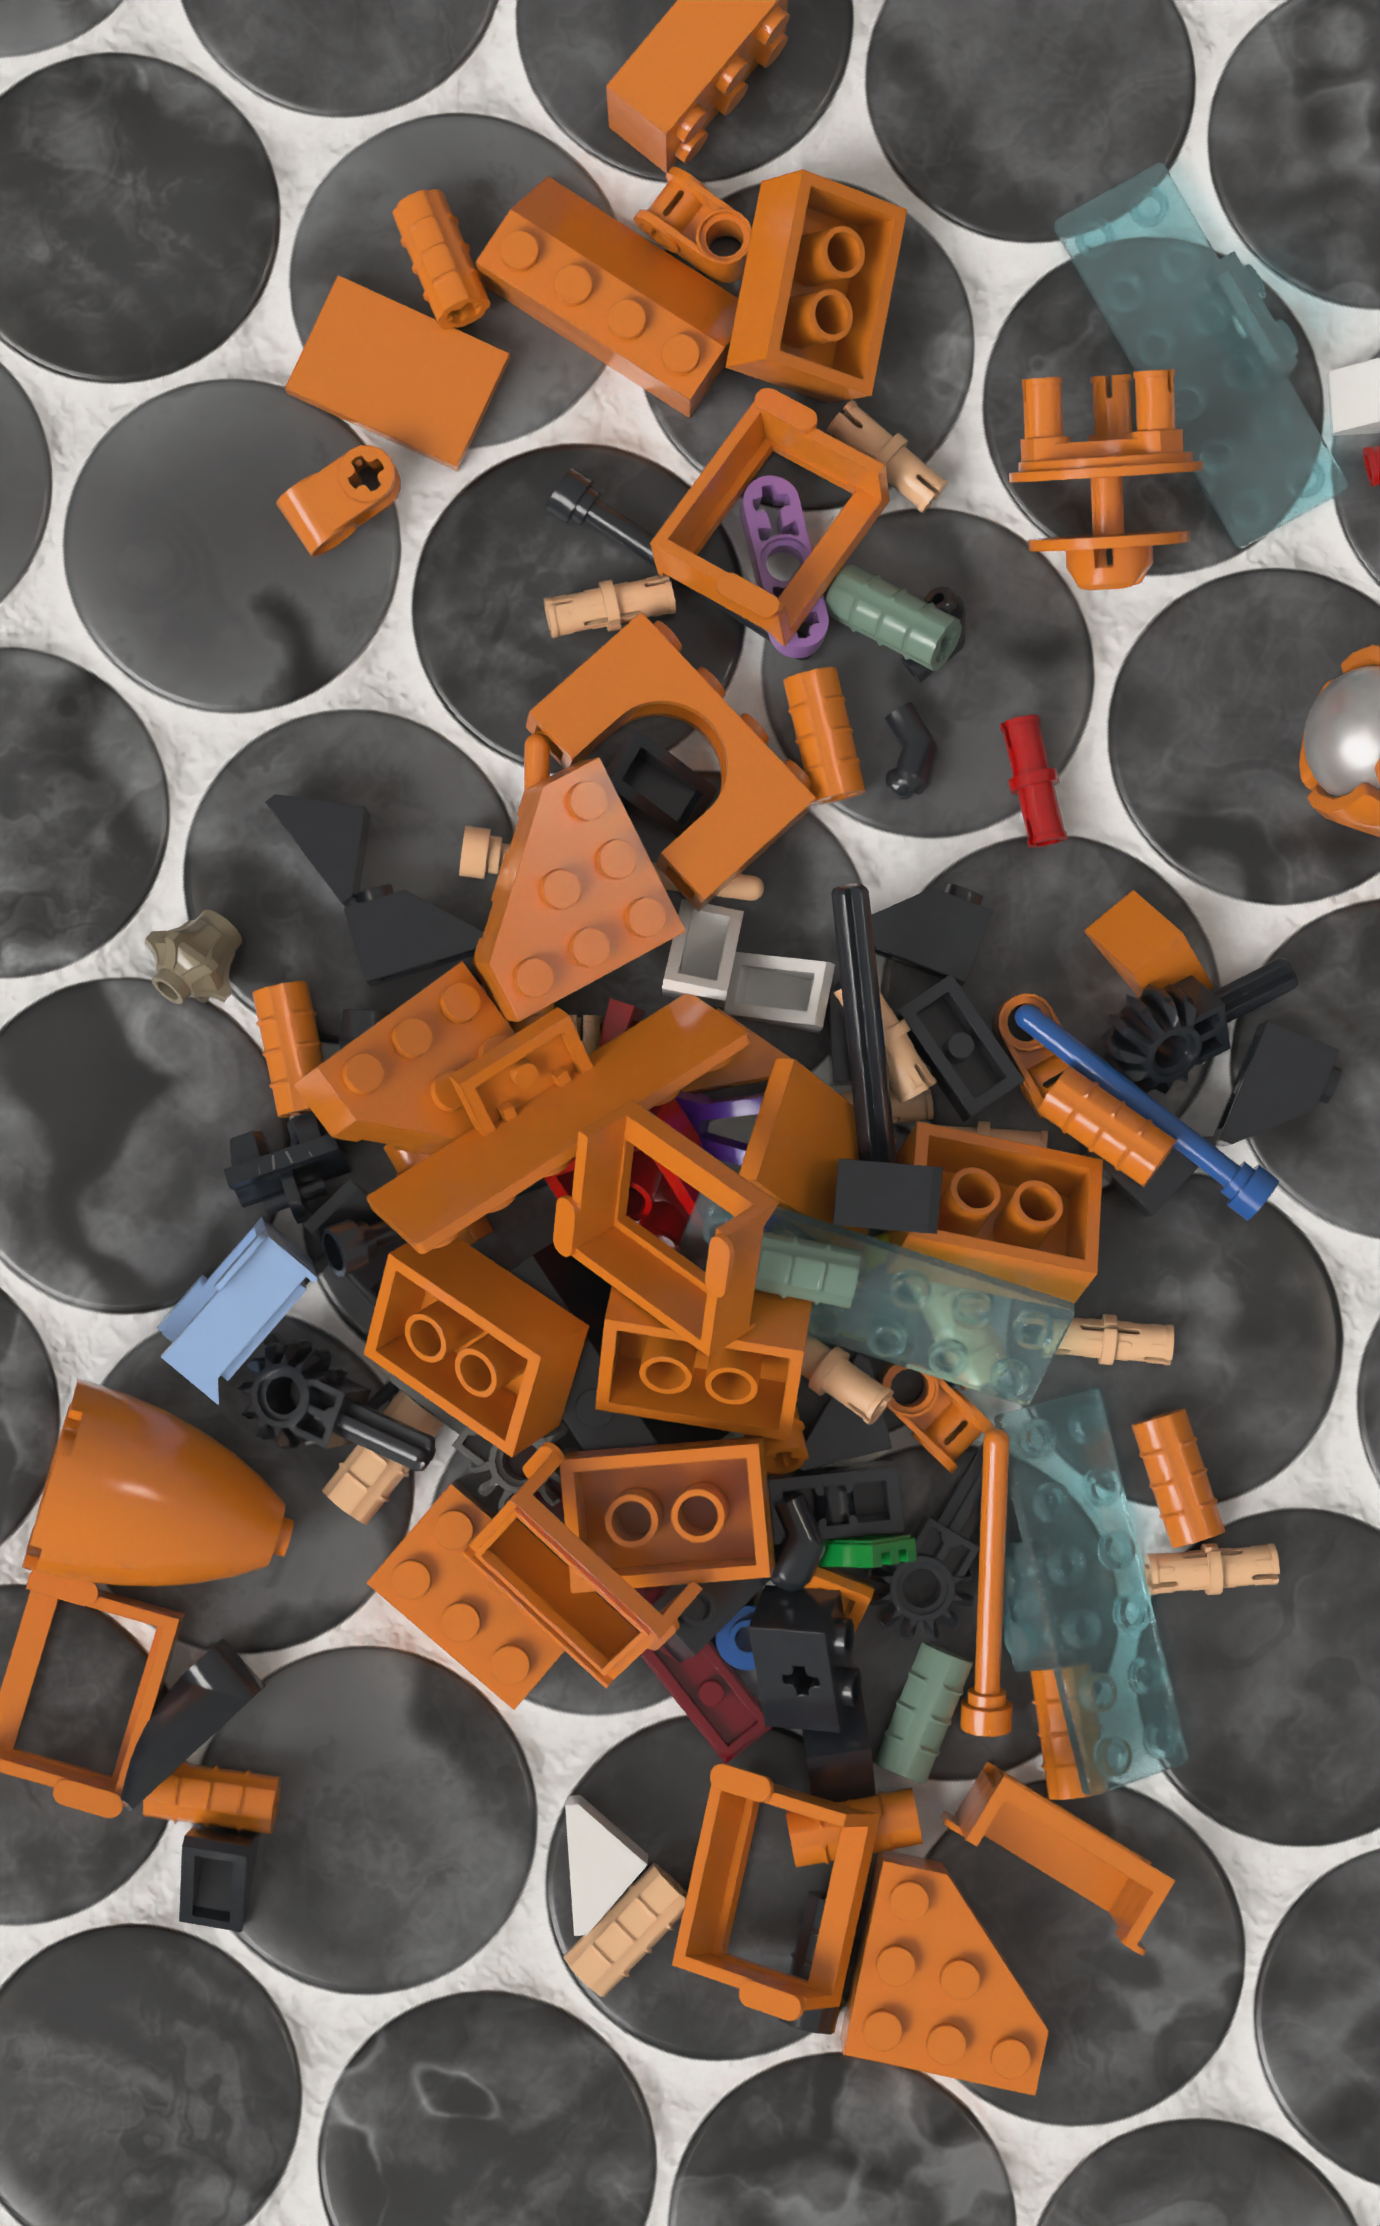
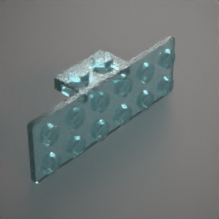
M1163 163L1153 165L1056 220L1054 230L1134 370L1175 369L1176 429H1183V452L1193 451L1194 461H1203L1204 471L1193 472L1237 548H1245L1347 489L1348 482L1288 380V376L1298 363L1294 355L1298 353V346L1294 335L1282 319L1274 321L1263 302V299L1266 298V290L1257 271L1250 264L1243 266L1235 251L1221 259L1218 258Z
M699 1193L676 1251L706 1272L710 1239L715 1236L716 1228L734 1218V1216L702 1193ZM778 1206L764 1226L766 1232L791 1237L797 1234L801 1239L822 1243L830 1241L832 1245L861 1250L859 1274L851 1308H842L822 1303L815 1305L812 1302L807 1336L1017 1404H1030L1075 1316V1305L1070 1301Z
M1089 1389L996 1415L994 1418L995 1427L1004 1430L1010 1440L1008 1482L1022 1539L1006 1540L1004 1641L1011 1655L1014 1670L1054 1671L1084 1795H1099L1187 1763V1749L1100 1390Z

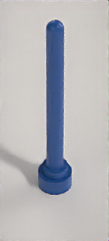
M1025 1004L1017 1009L1015 1021L1020 1028L1066 1064L1092 1082H1098L1099 1087L1118 1100L1125 1101L1128 1107L1145 1119H1151L1155 1126L1177 1140L1174 1148L1223 1186L1220 1192L1229 1198L1226 1205L1246 1221L1250 1220L1271 1196L1279 1180L1259 1164L1252 1168L1245 1161L1240 1165L1235 1163L1034 1005Z

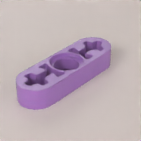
M768 475L755 479L745 490L740 508V519L756 585L779 598L790 581H780L774 578L767 569V559L773 554L784 552L796 557L802 566L812 552L799 495L795 487L784 478ZM762 497H770L774 506L784 505L780 510L777 520L779 535L769 538L771 525L767 512L762 510L755 511L759 508ZM822 595L803 622L813 623L809 627L806 638H798L796 632L786 647H784L768 632L770 641L776 650L791 658H804L814 654L821 647L829 626L824 596Z

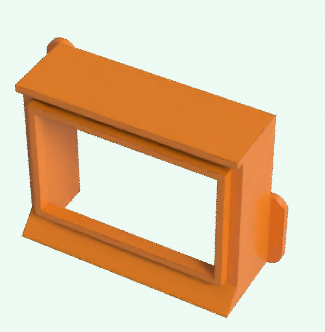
M763 388L757 392L752 405L650 542L659 575L664 576L666 574L760 626L786 647L890 502L886 467L883 463L817 429L818 419L814 410L773 388ZM773 451L853 494L779 598L737 574L728 573L697 556Z
M632 1099L578 1131L572 1197L564 1195L557 1200L553 1243L561 1255L565 1257L571 1255L691 1345L710 1357L756 1326V1322L751 1319V1311L763 1231L766 1222L779 1202ZM634 1146L734 1216V1218L716 1228L715 1236L710 1239L706 1272L626 1215Z
M545 1442L523 1466L524 1475L528 1480L461 1555L603 1687L607 1688L647 1648L653 1651L658 1650L677 1632L680 1627L677 1620L678 1617L702 1591V1588L692 1580L658 1612L536 1499L533 1494L564 1461L562 1451L555 1444ZM566 1564L603 1598L595 1591L571 1593L569 1567Z
M32 1571L29 1574L26 1589L30 1590V1594L0 1690V1772L53 1787V1797L60 1805L105 1818H114L123 1810L124 1804L121 1801V1794L129 1763L143 1729L158 1706L185 1612H177L98 1589L97 1585L93 1582L77 1581ZM59 1599L157 1627L113 1775L15 1748Z
M987 1761L955 1815L953 1816L946 1811L942 1813L943 1823L956 1833L964 1836L965 1840L976 1847L983 1836L989 1838L1106 1910L1118 1926L1115 1934L1121 1943L1144 1956L1147 1949L1140 1940L1176 1880L1151 1866L1152 1862Z
M715 1765L710 1773L711 1788L672 1966L739 1988V1998L743 2005L786 2021L798 2020L803 2012L807 2010L840 2007L881 1813L852 1808L777 1785L767 1776L732 1765ZM760 1802L842 1827L809 1980L727 1953Z

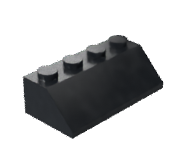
M551 1243L509 1271L589 1325L562 1416L584 1451L720 1440L730 1433L724 1430L595 1410L604 1320L612 1285L571 1255L569 1257L561 1255L555 1248L554 1243Z

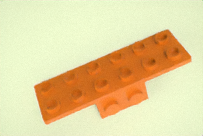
M683 994L588 1055L570 1016L557 1007L449 1075L474 1128L375 1190L366 1199L371 1209L419 1254H425L432 1249L444 1247L454 1241L461 1230L488 1213L504 1209L513 1202L517 1194L537 1181L563 1171L570 1164L571 1160L576 1157L578 1131L632 1099L647 1110L670 1102L686 1085L707 1072L726 1066L736 1053L751 1044V1039L746 1029L698 997Z

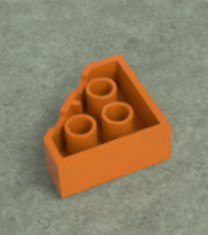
M599 757L578 761L525 789L517 812L519 818L509 851L505 852L492 894L491 902L493 904L483 937L478 940L471 963L487 995L506 1021L520 1022L686 932Z
M462 961L321 1063L293 1086L332 1138L359 1142L360 1140L394 1145V1149L432 1155L474 1128L449 1075L516 1033Z
M894 1851L879 1852L840 2035L843 2055L1035 2096L1049 2032L1036 2006L1023 1989L942 1862Z

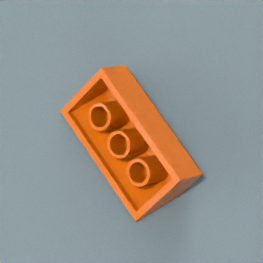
M549 176L510 209L476 260L477 270L482 275L481 282L483 286L688 418H691L726 364L739 298Z

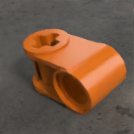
M671 167L665 176L668 183L648 210L640 209L633 218L635 224L659 246L672 253H676L708 276L709 279L718 283H733L743 278L752 232L749 221L741 213L713 195L694 176L678 167ZM722 236H731L738 239L742 244L740 250L728 257L713 254L709 247L715 239Z
M360 445L350 449L346 454L321 471L293 485L279 497L276 505L311 557H317L341 544L357 528L389 508L398 498L401 490V478L391 458L382 449L372 445ZM367 466L374 473L379 472L377 477L381 486L372 492L367 486H360L362 479L358 473Z
M1024 993L1008 998L998 1005L992 1017V1030L996 1040L1025 1080L1018 1085L1023 1096L1035 1115L1042 1119L1044 1117L1038 1113V1109L1056 1081L1043 1087V1083L1065 1071L1069 1065L1036 1039L1020 1041L1010 1033L1007 1023L1011 1010L1017 1005L1025 1004L1034 1005L1062 1027L1053 1008L1045 999L1035 994Z
M907 1356L891 1359L879 1371L877 1382L891 1389V1383L896 1374L902 1370L913 1369L917 1370L922 1376L924 1387L920 1397L912 1403H898L891 1396L892 1398L887 1408L912 1431L911 1435L952 1474L958 1468L956 1460L982 1433L986 1434L989 1430L996 1427L956 1388L952 1389L936 1372L923 1362Z

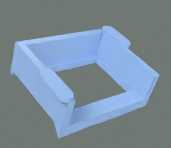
M262 1216L207 1279L204 1275H201L157 1326V1329L172 1342L161 1355V1358L219 1405L218 1378L222 1376L228 1381L305 1293L307 1289L304 1279L306 1277L313 1283L318 1279L311 1257Z

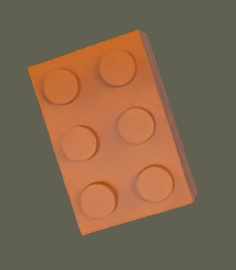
M677 0L606 85L609 128L666 174L679 159L684 164L690 162L707 140L708 132L704 129L718 112H721L724 116L730 114L742 100L748 89V84L744 82L758 64H761L764 68L770 66L785 47L788 36L784 33L790 18V14L787 13L788 0Z
M804 169L761 181L725 368L829 404L872 396L907 209Z
M917 1121L896 1155L897 1163L943 1167L937 1234L889 1230L886 1270L1072 1307L1098 1272L1103 1160Z
M458 1237L448 1245L432 1249L425 1254H419L407 1242L388 1254L363 1354L513 1458L560 1426L589 1325Z
M612 1286L604 1320L595 1410L790 1441L812 1301L792 1297L783 1299L781 1295L755 1290L751 1311V1319L756 1322L755 1328L708 1357Z
M764 1437L568 1452L564 1456V1461L560 1465L565 1525L631 1587L644 1588L689 1584L692 1580L696 1583L771 1577L775 1569ZM569 1566L571 1593L596 1591Z
M455 1480L366 1583L510 1708L515 1710L565 1650L461 1555L497 1514L460 1482Z

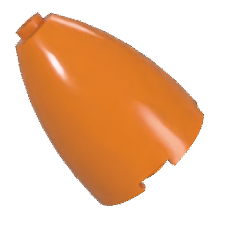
M78 1378L73 1399L69 1404L47 1476L22 1568L77 1581L109 1585L157 1587L197 1584L231 1578L267 1567L273 1554L284 1557L291 1539L295 1520L284 1517L286 1504L257 1472L234 1452L202 1430L172 1413L132 1395Z

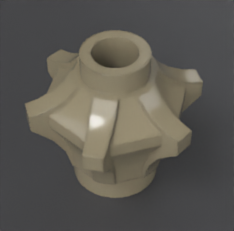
M203 910L195 920H189L182 926L168 931H152L146 937L145 944L154 955L156 971L158 972L152 978V983L157 991L166 999L175 1004H182L186 998H195L202 1003H206L210 997L222 1002L229 998L232 992L229 979L230 967L235 958V951L242 944V937L238 930L222 915L212 910Z

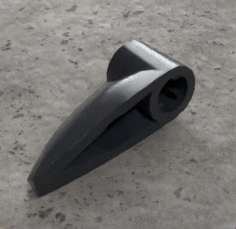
M223 1638L178 1679L160 1702L143 1729L131 1757L121 1794V1801L129 1812L266 1686Z

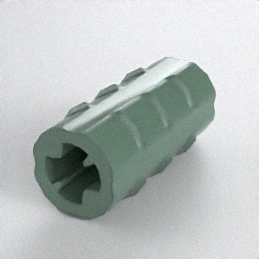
M853 564L847 565L839 572L835 581L830 586L825 599L829 617L850 627L852 632L858 631L877 641L879 646L884 645L904 655L905 660L911 659L932 671H937L945 665L960 638L962 625L958 618L936 608L933 602L927 603L909 594L907 589L901 590L882 580L880 575L874 576Z
M764 1229L755 1290L781 1295L783 1299L792 1297L812 1301L815 1305L822 1303L850 1309L859 1274L861 1250L832 1245L830 1241L822 1243L801 1239L797 1234L791 1237L766 1232Z
M922 1641L913 1666L908 1671L909 1676L900 1699L896 1701L897 1706L889 1727L884 1731L885 1737L874 1763L907 1779L923 1784L927 1783L936 1757L940 1754V1747L947 1729L952 1724V1716L960 1696L964 1693L963 1688L974 1662L944 1648Z

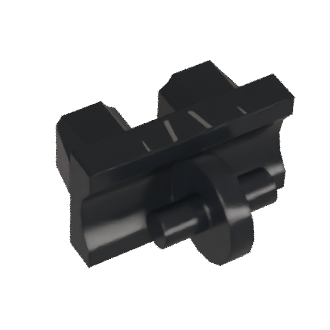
M313 1111L292 1117L286 1123L293 1146L273 1153L270 1152L268 1141L262 1131H250L230 1139L232 1166L225 1168L224 1172L229 1188L231 1190L234 1189L243 1208L262 1201L268 1215L290 1208L296 1223L301 1224L310 1218L307 1202L329 1195L325 1180L351 1172L347 1155L338 1139L330 1136Z

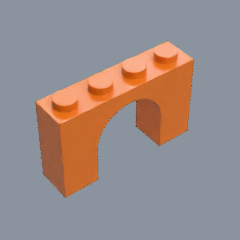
M640 612L529 711L526 728L531 734L541 733L548 738L550 754L564 769L587 758L622 726L645 717L660 716L679 720L693 727L708 741L714 750L720 767L721 785L719 796L715 803L660 853L656 866L671 880L677 890L699 912L734 878L741 874L810 810L816 797L809 791L811 780L807 774L790 759L782 762L766 745L769 742V737L762 726L747 713L739 716L723 699L726 696V692L717 678L704 667L696 670L680 654L683 647L672 630L661 621H656L652 624Z

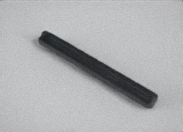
M844 884L833 888L831 897L859 1160L897 1163L869 890L863 884Z

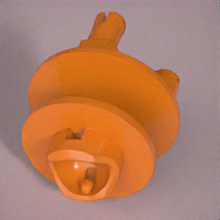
M1175 369L1133 372V379H1135L1137 432H1132L1130 390L1132 375H1112V397L1110 376L1090 377L1093 393L1094 435H1088L1087 442H1070V436H1064L1062 377L1022 379L1025 439H1020L1021 462H1018L1019 472L1009 473V482L1090 478L1093 534L1028 540L1030 552L1066 551V569L1080 589H1123L1140 584L1154 563V545L1190 542V530L1125 532L1122 476L1204 471L1203 461H1194L1193 451L1183 452V429H1176ZM1112 548L1113 564L1107 565L1106 551Z

